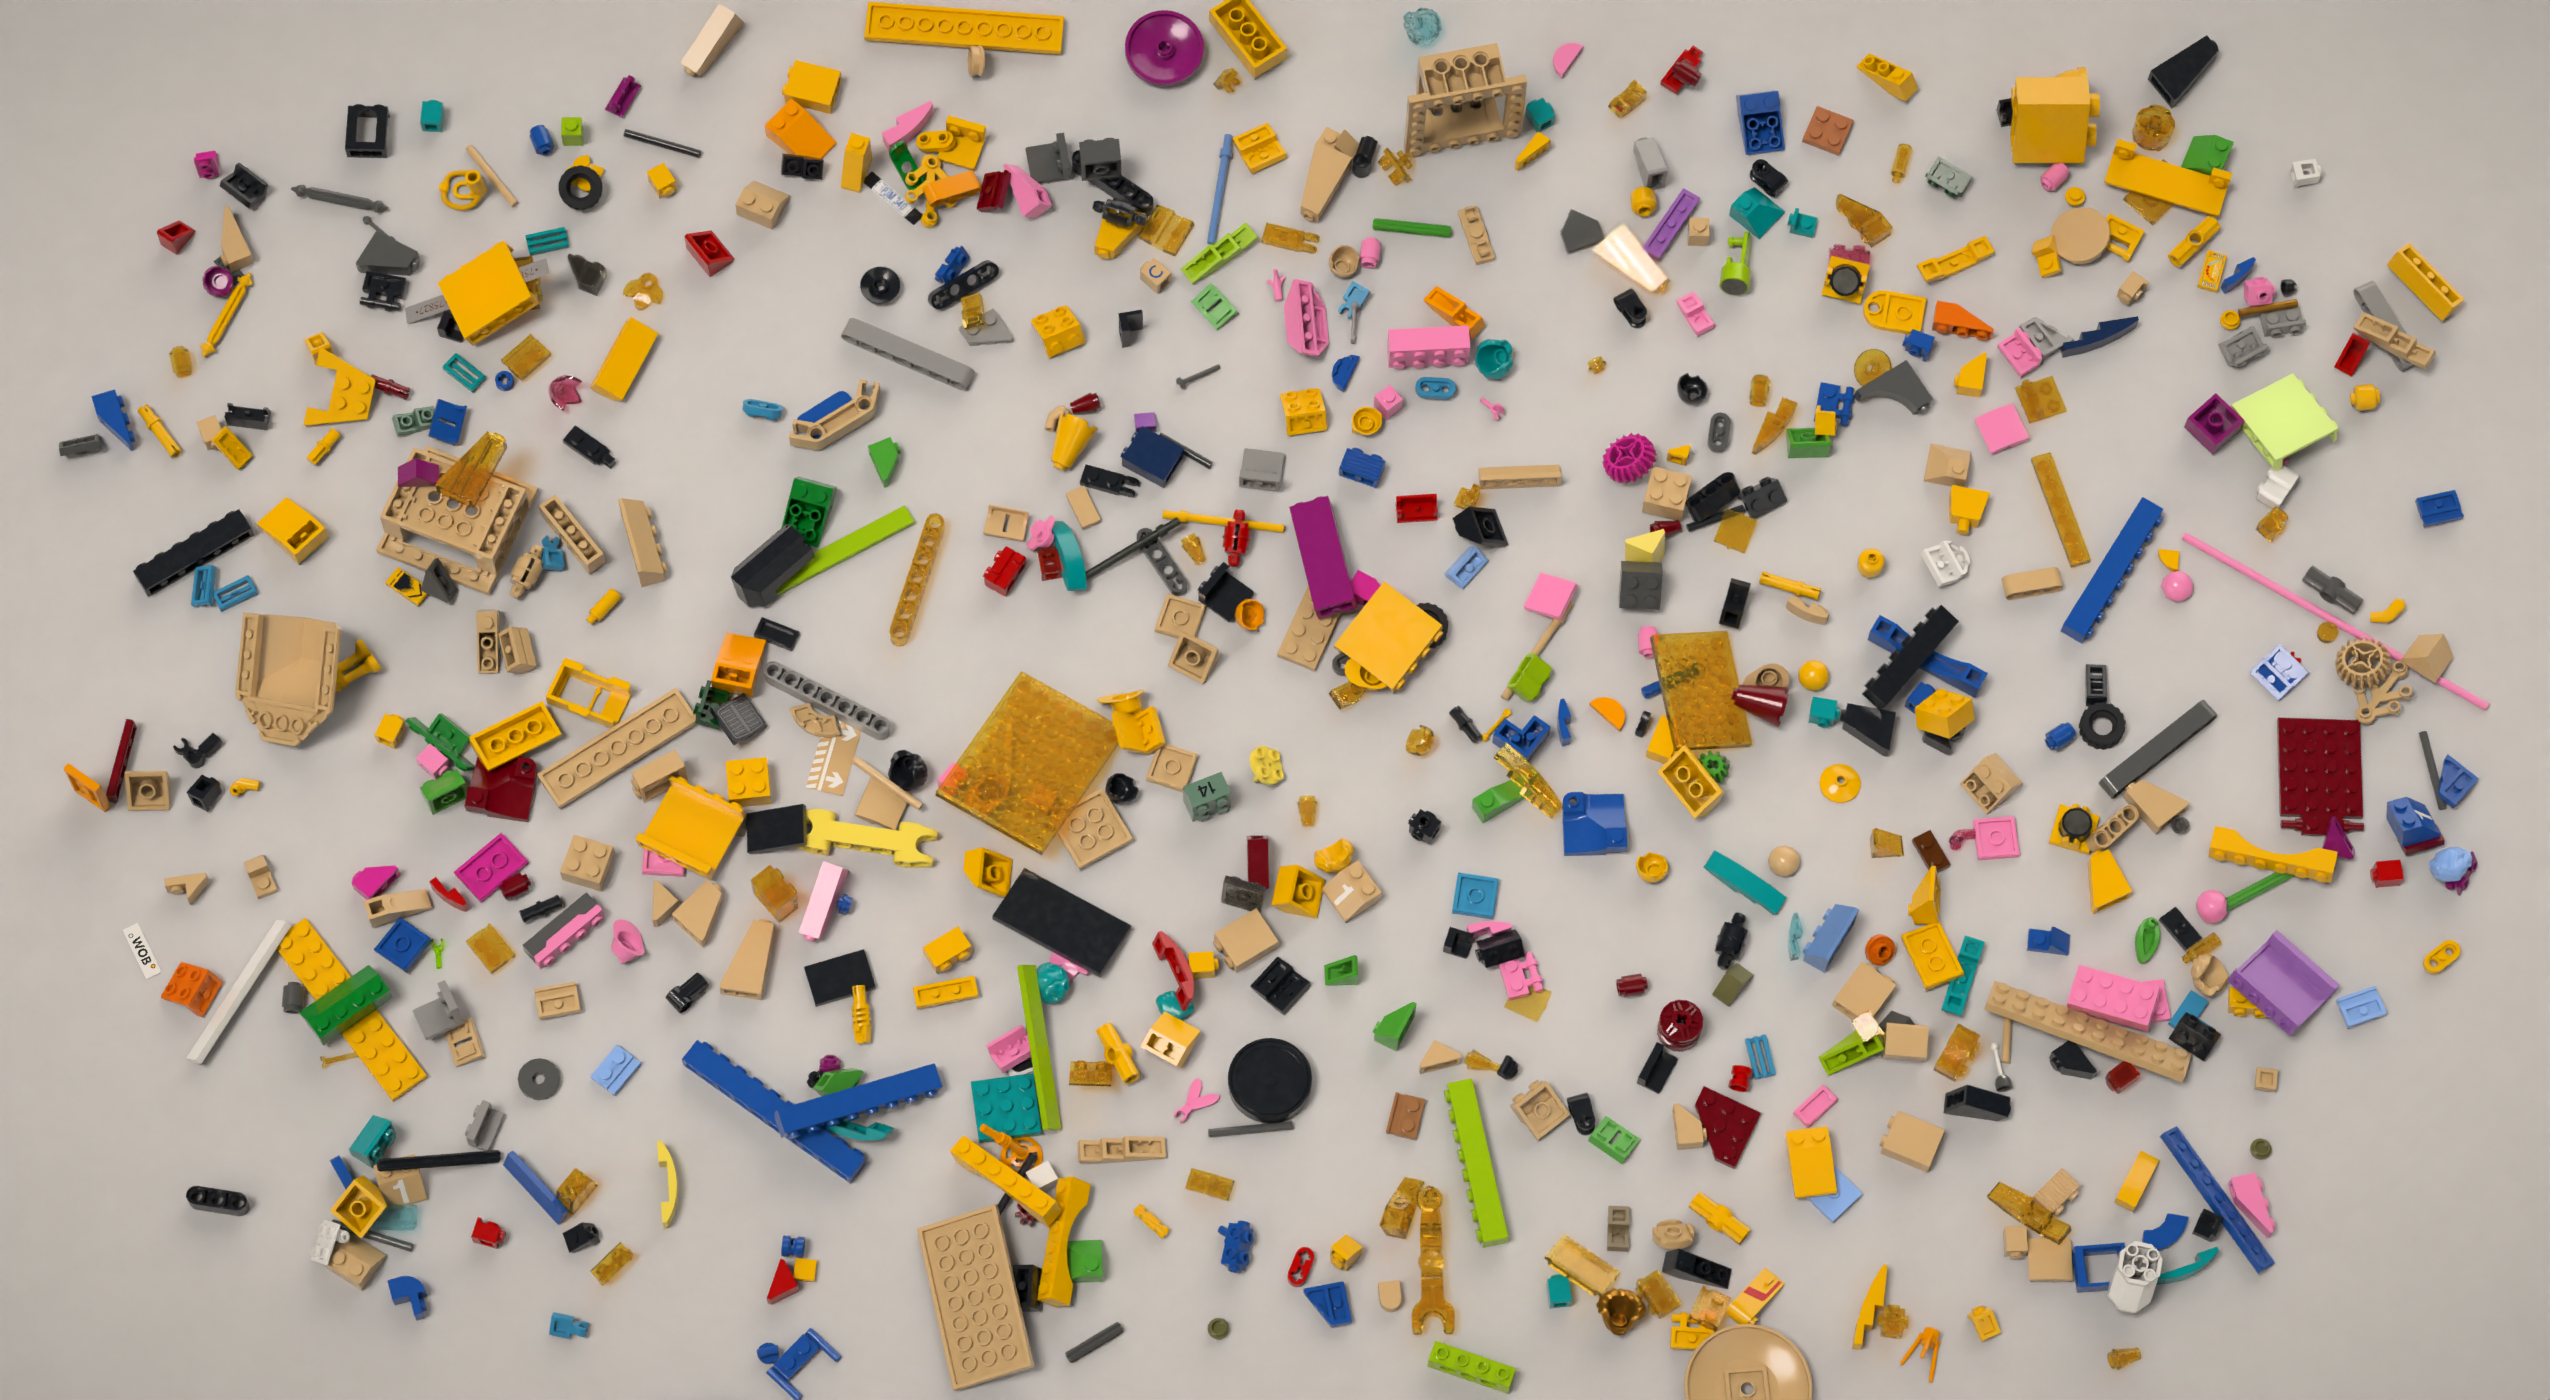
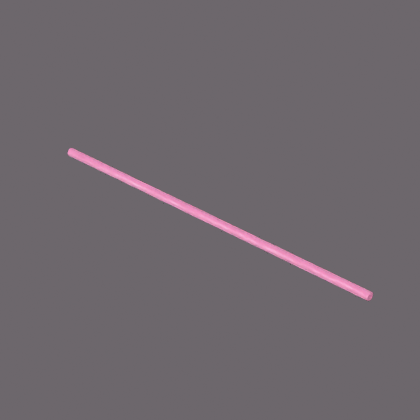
M2185 532L2182 540L2357 639L2362 640L2365 637L2366 641H2369L2372 638ZM2381 643L2382 646L2387 648L2391 658L2401 661L2404 655ZM2441 676L2436 681L2437 684L2483 710H2486L2489 705L2486 701Z

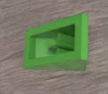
M1356 955L1324 965L1325 985L1358 984V959Z

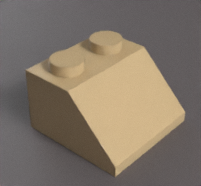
M752 181L743 189L735 204L736 213L738 216L773 230L790 195L757 181Z
M351 1233L348 1242H339L334 1247L326 1268L363 1291L386 1258V1255Z

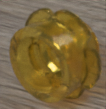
M1602 357L1590 360L1587 363L1589 366L1588 371H1593L1594 374L1602 372L1605 369L1606 361Z

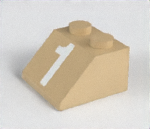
M1359 860L1341 870L1322 888L1323 893L1344 922L1377 904L1382 894Z
M415 1154L408 1155L405 1157H413L415 1156ZM377 1164L373 1165L380 1192L387 1204L386 1211L428 1200L420 1169L380 1172L377 1170Z

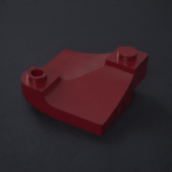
M477 757L472 780L467 790L464 805L466 811L487 814V817L528 822L537 779L536 763L530 758L517 757L488 772ZM525 765L530 766L527 770H524L522 768Z

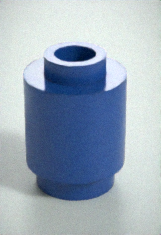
M537 125L531 128L530 139L535 152L543 156L550 154L555 146L548 129L544 125Z
M2061 723L2045 734V743L2050 749L2057 751L2073 741L2076 731L2070 723Z

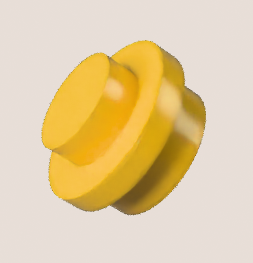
M2071 187L2066 191L2065 200L2070 206H2079L2084 202L2085 193L2082 189Z
M2233 310L2225 311L2220 317V323L2225 329L2234 330L2240 324V317Z

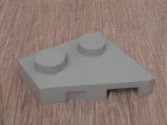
M994 308L959 327V331L969 346L995 344V342L1007 341V343L1013 342V337Z
M2037 317L2019 326L2022 332L2028 334L2032 345L2041 351L2042 359L2060 350L2064 342L2073 341L2072 337L2068 335L2066 338L2056 332L2057 329L2055 327L2045 324L2044 321Z

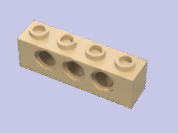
M553 495L539 505L541 516L589 574L606 563L604 553L556 495Z

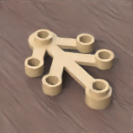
M2401 661L2395 662L2391 667L2392 673L2380 689L2376 684H2372L2370 689L2372 699L2368 704L2364 695L2366 693V686L2361 691L2356 690L2360 685L2353 688L2359 703L2355 717L2361 724H2371L2377 716L2398 714L2401 711L2400 703L2393 700H2407L2411 698L2412 689L2407 685L2402 686L2399 691L2388 693L2397 679H2404L2408 675V666ZM2403 691H2408L2409 693H2408V694H2403L2402 692H2403ZM2391 701L2386 707L2376 708L2379 703ZM2392 706L2398 707L2397 709H2391Z

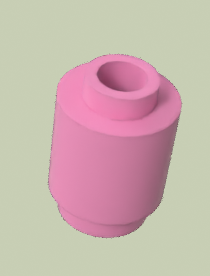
M2063 163L2053 164L2040 177L2042 187L2046 190H2056L2068 178L2069 169Z
M1368 237L1362 241L1360 250L1362 267L1375 268L1379 263L1381 243L1378 239Z
M1653 626L1641 627L1638 633L1639 654L1643 655V657L1652 658L1655 654L1659 653V636L1656 628Z

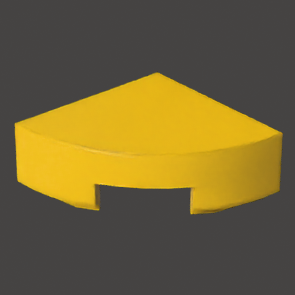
M2159 549V560L2170 571H2178L2179 551Z

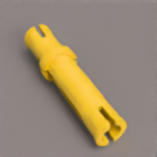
M144 404L145 409L141 406L137 412L146 422L148 430H152L171 458H175L174 454L176 456L180 455L182 452L181 448H179L162 425L160 417H156L148 404Z
M1764 571L1761 573L1759 584L1796 594L1795 596L1798 597L1801 595L1818 600L1821 588L1804 584V581L1797 582Z

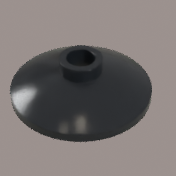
M874 267L863 275L860 289L868 301L875 304H884L892 301L898 295L900 280L893 270L887 267ZM879 286H883V287H884L883 290H878L877 288H878Z

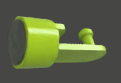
M1745 232L1744 238H1734V236L1728 238V246H1742L1740 263L1733 262L1732 257H1727V262L1721 269L1719 286L1725 293L1742 295L1749 290L1751 269L1748 267L1751 250L1750 232Z

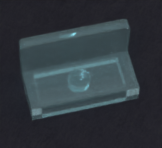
M387 1204L386 1209L372 1225V1230H414L417 1226V1205Z

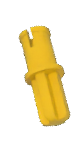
M331 428L321 441H317V446L307 456L308 461L311 464H317L326 453L331 451L330 448L341 438V435Z

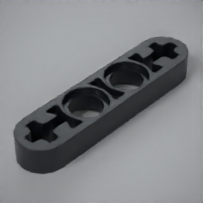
M990 260L981 262L933 290L928 296V303L935 309L945 308L997 277L999 272L998 266ZM987 266L991 267L990 274L986 273ZM970 275L976 276V282L973 285H968L967 283ZM958 285L959 292L952 295L950 293L951 287ZM937 295H938L939 297H942V298L939 299V301H940L939 304L936 303V302H934V301H936V296H937Z

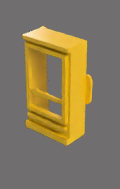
M568 658L563 659L545 696L547 704L554 705L609 728L617 725L632 696L630 683L616 677L606 679L583 670L584 667L581 663ZM570 676L598 687L595 689V695L588 709L559 698ZM601 689H604L611 693L601 714L591 711L597 696L601 694Z

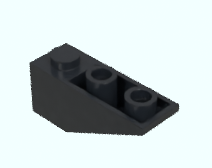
M1681 1249L1666 1252L1662 1268L1663 1273L1673 1277L1723 1289H1728L1732 1271L1731 1268Z

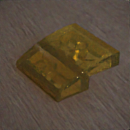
M1157 205L1138 237L1149 245L1167 254L1176 256L1193 229L1194 223L1192 220L1176 215L1174 210Z

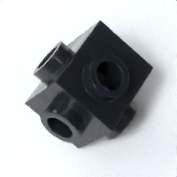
M1420 809L1408 821L1410 825L1409 833H1411L1414 839L1418 841L1423 840L1430 845L1441 829L1442 821L1438 820L1432 812Z

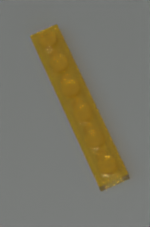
M2051 452L2032 457L2031 463L2070 567L2073 568L2090 563V555Z

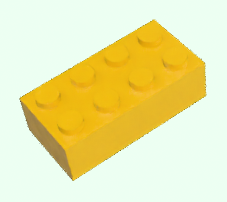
M1225 0L1209 10V22L1254 79L1287 59V47L1249 0Z

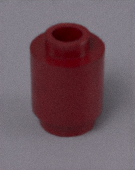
M1684 60L1681 63L1677 61L1671 71L1674 73L1673 77L1687 86L1691 85L1693 87L1696 86L1702 76L1698 68Z
M519 872L502 881V884L498 886L505 900L509 898L512 900L528 892V886L531 883L526 874L522 875Z
M1641 973L1621 976V979H1616L1619 996L1644 994L1645 989H1648L1647 979L1642 977Z

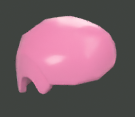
M2175 571L2170 572L2163 578L2161 588L2166 598L2174 602H2180L2191 596L2193 583L2186 573Z
M2208 890L2198 897L2196 909L2204 922L2216 923L2227 915L2226 906L2228 902L2220 891Z

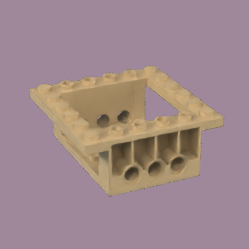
M1497 43L1419 57L1416 95L1408 96L1403 148L1405 156H1417L1423 152H1438L1445 148L1455 149L1461 145H1476L1483 141L1494 142L1500 138H1515L1521 135L1527 88L1526 75L1506 78ZM1506 95L1503 122H1501L1495 98ZM1478 106L1479 109H1473L1471 107ZM1457 109L1461 112L1454 113L1452 110ZM1439 113L1441 116H1434L1433 114Z
M426 446L424 451L413 447L407 462L417 458L439 465V486L398 487L397 480L380 516L385 533L376 549L377 553L426 571L433 560L438 558L453 582L489 595L539 491L538 487ZM432 494L440 495V499L436 502L430 501L429 497ZM457 501L459 505L455 509H450L448 503ZM469 508H476L478 510L473 516L466 514ZM411 531L475 556L478 568L474 569L405 543V540Z

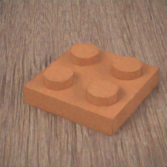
M1817 106L1802 142L1839 156L1854 120Z

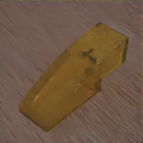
M1782 397L1776 414L1767 412L1754 443L1752 454H1758L1781 435L1796 411L1797 402Z

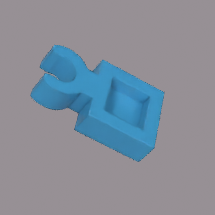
M1352 281L1342 297L1346 303L1339 307V314H1342L1343 310L1348 309L1350 312L1347 318L1351 319V303L1357 302L1358 308L1361 309L1370 291Z
M546 535L542 539L544 547L541 555L543 569L562 571L565 565L563 550L557 549L559 538L555 537L551 543L549 536Z

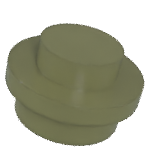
M2256 1139L2250 1146V1152L2256 1159H2266L2271 1153V1145L2265 1139Z
M1215 1318L1210 1321L1208 1333L1212 1338L1223 1339L1227 1336L1229 1325L1224 1319Z

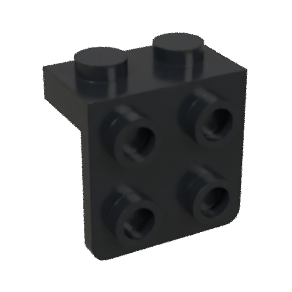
M1223 562L1212 570L1211 577L1207 582L1203 581L1198 588V601L1227 622H1232L1235 619L1236 607L1243 600L1252 599L1254 592L1230 575V566Z

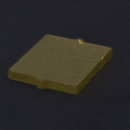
M1726 508L1713 541L1727 546V549L1732 548L1745 553L1757 520L1745 516L1743 512L1737 513Z
M1534 986L1528 987L1529 996L1513 1000L1507 999L1504 1008L1538 1022L1542 1011L1546 1009V1003L1551 995V991L1543 988L1542 992L1536 993Z

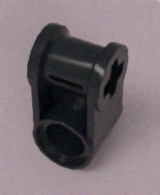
M1763 159L1756 160L1753 163L1750 179L1769 196L1775 197L1788 183L1787 178Z
M1632 288L1613 298L1616 308L1623 314L1630 326L1641 328L1645 325L1647 309Z
M1588 1093L1567 1098L1568 1108L1578 1133L1584 1136L1592 1134L1595 1129V1116Z

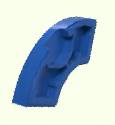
M2167 1213L2165 1221L2160 1227L2143 1231L2142 1242L2152 1244L2158 1251L2166 1249L2180 1238L2186 1228L2188 1216Z

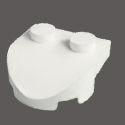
M1949 540L1942 541L1937 546L1923 549L1920 553L1938 587L1959 581L1968 571V565L1970 564V558L1966 550L1962 546L1957 547L1951 544L1952 541Z

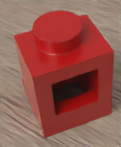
M477 1217L471 1238L473 1243L498 1249L499 1243L504 1242L506 1231L501 1230V1227L494 1222L487 1221V1223H483L482 1218Z

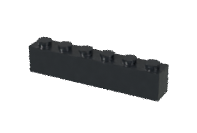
M240 509L231 511L223 519L210 523L204 530L194 532L185 541L175 543L168 551L158 553L149 562L139 564L133 570V573L146 595L150 597L193 572L195 567L205 565L253 537V530Z
M1942 605L1936 609L1932 607L1925 614L1927 619L1923 623L1920 621L1912 629L1914 634L1912 636L1908 635L1900 643L1902 648L1893 651L1888 657L1890 659L1887 665L1885 663L1882 664L1876 671L1878 673L1875 679L1871 677L1864 685L1866 689L1862 695L1878 710L1888 705L1959 622Z

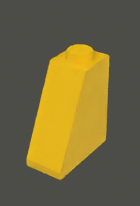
M851 133L844 153L841 188L860 193L872 161L870 138Z
M1110 208V212L1117 213V210ZM1124 213L1123 216L1131 217V214ZM1103 219L1094 246L1095 255L1103 259H1114L1145 225L1142 226L1134 223L1133 227L1123 228L1107 223L1106 219Z
M2109 849L2105 851L2098 850L2091 854L2088 862L2091 912L2095 914L2128 899L2132 890Z

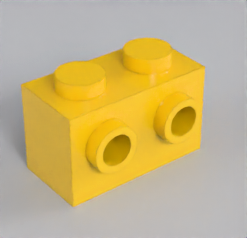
M959 926L923 947V954L936 974L940 971L946 972L953 966L952 964L957 961L962 962L966 960L970 953H972V947Z

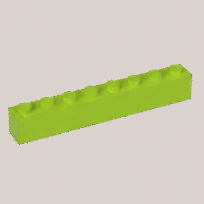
M1472 1078L1447 1083L1444 1097L1446 1103H1450L1451 1110H1448L1450 1122H1454L1456 1129L1453 1130L1454 1141L1459 1142L1460 1146L1457 1154L1459 1162H1463L1465 1168L1462 1170L1464 1182H1468L1469 1189L1466 1190L1468 1202L1473 1203L1474 1209L1471 1210L1473 1222H1477L1478 1229L1475 1230L1477 1241L1482 1243L1483 1248L1508 1243V1233Z

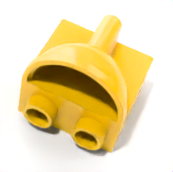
M2086 67L2067 70L2055 77H2016L2015 87L2011 88L2012 121L2010 141L2012 162L2084 163L2086 147L2096 146V123H2088L2089 117H2099L2100 111L2099 93H2089Z

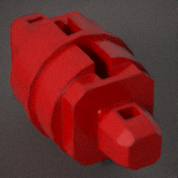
M1236 509L1233 515L1234 522L1228 521V526H1225L1224 535L1222 536V547L1225 548V553L1230 554L1228 556V564L1231 567H1238L1240 563L1239 555H1245V551L1249 550V541H1251L1248 523H1243L1245 521L1244 510ZM1236 526H1240L1238 536H1235ZM1235 541H1238L1237 550H1234Z

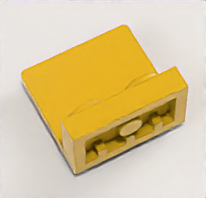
M948 115L946 131H950L953 134L956 143L951 150L939 152L937 157L942 162L975 170L987 136L986 126Z
M1309 388L1295 392L1289 391L1280 394L1285 414L1287 436L1327 430L1326 410L1319 388Z

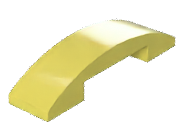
M657 1141L660 1168L667 1167L670 1202H661L663 1227L669 1228L678 1203V1180L670 1153L662 1141Z

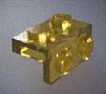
M1655 1270L1643 1279L1637 1280L1636 1292L1649 1303L1647 1306L1652 1315H1657L1659 1319H1662L1681 1306L1680 1301L1658 1270Z

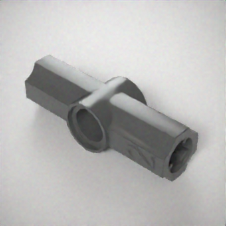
M2313 565L2302 579L2303 582L2317 590L2325 601L2336 603L2351 614L2356 612L2363 601L2361 597L2347 589L2342 580L2334 576L2329 577Z

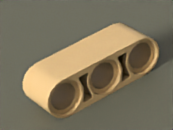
M2057 567L2010 574L2001 579L2007 600L2049 594L2063 589Z
M2126 805L2112 814L2088 836L2086 840L2088 849L2096 852L2113 843L2137 821L2139 817L2137 808L2132 805ZM2124 813L2128 815V820L2124 817ZM2110 825L2114 827L2115 832L2111 830ZM2096 838L2100 839L2101 845L2097 842Z

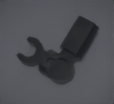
M212 733L198 746L197 750L190 747L185 738L181 739L184 744L183 748H177L175 745L173 748L178 755H183V758L192 768L197 769L204 764V758L210 756L223 742L217 735Z

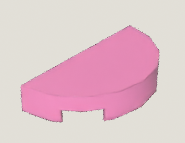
M1567 43L1556 50L1553 56V66L1556 74L1561 78L1582 51L1583 45Z

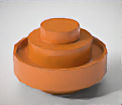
M1883 934L1871 937L1865 946L1866 958L1875 965L1888 963L1895 953L1894 942Z

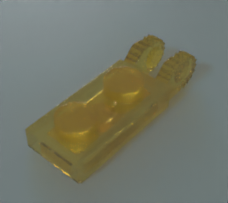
M1266 222L1261 243L1296 252L1316 253L1317 247L1307 243L1303 244V240L1317 243L1320 236Z

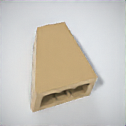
M2142 779L2137 783L2132 782L2125 788L2126 792L2123 797L2129 805L2137 808L2139 817L2155 834L2169 825L2175 817L2183 814L2189 806L2188 801Z
M708 880L672 913L673 921L702 947L707 943L723 901L722 889L715 882L711 884Z

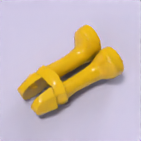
M362 639L356 641V651L350 657L338 663L335 693L342 691V688L348 687V684L363 675L377 673L382 670ZM365 660V662L356 669L352 670L346 675L343 674L346 670Z

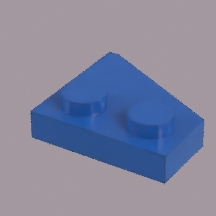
M2447 754L2443 761L2437 796L2454 808L2477 783L2479 778Z
M1344 1281L1303 1289L1304 1295L1331 1328L1352 1324Z

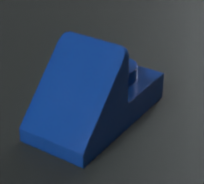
M2053 926L2050 931L2029 929L2027 951L2068 956L2070 935Z

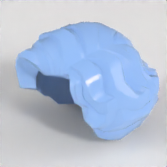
M2459 847L2443 849L2437 852L2435 857L2430 860V871L2440 881H2459L2467 872V869L2471 867L2472 856L2469 851Z

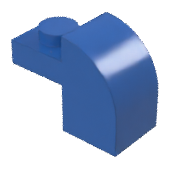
M401 1276L387 1280L394 1305L411 1301L416 1320L424 1319L423 1312L427 1311L423 1297L428 1295L423 1284L411 1276Z

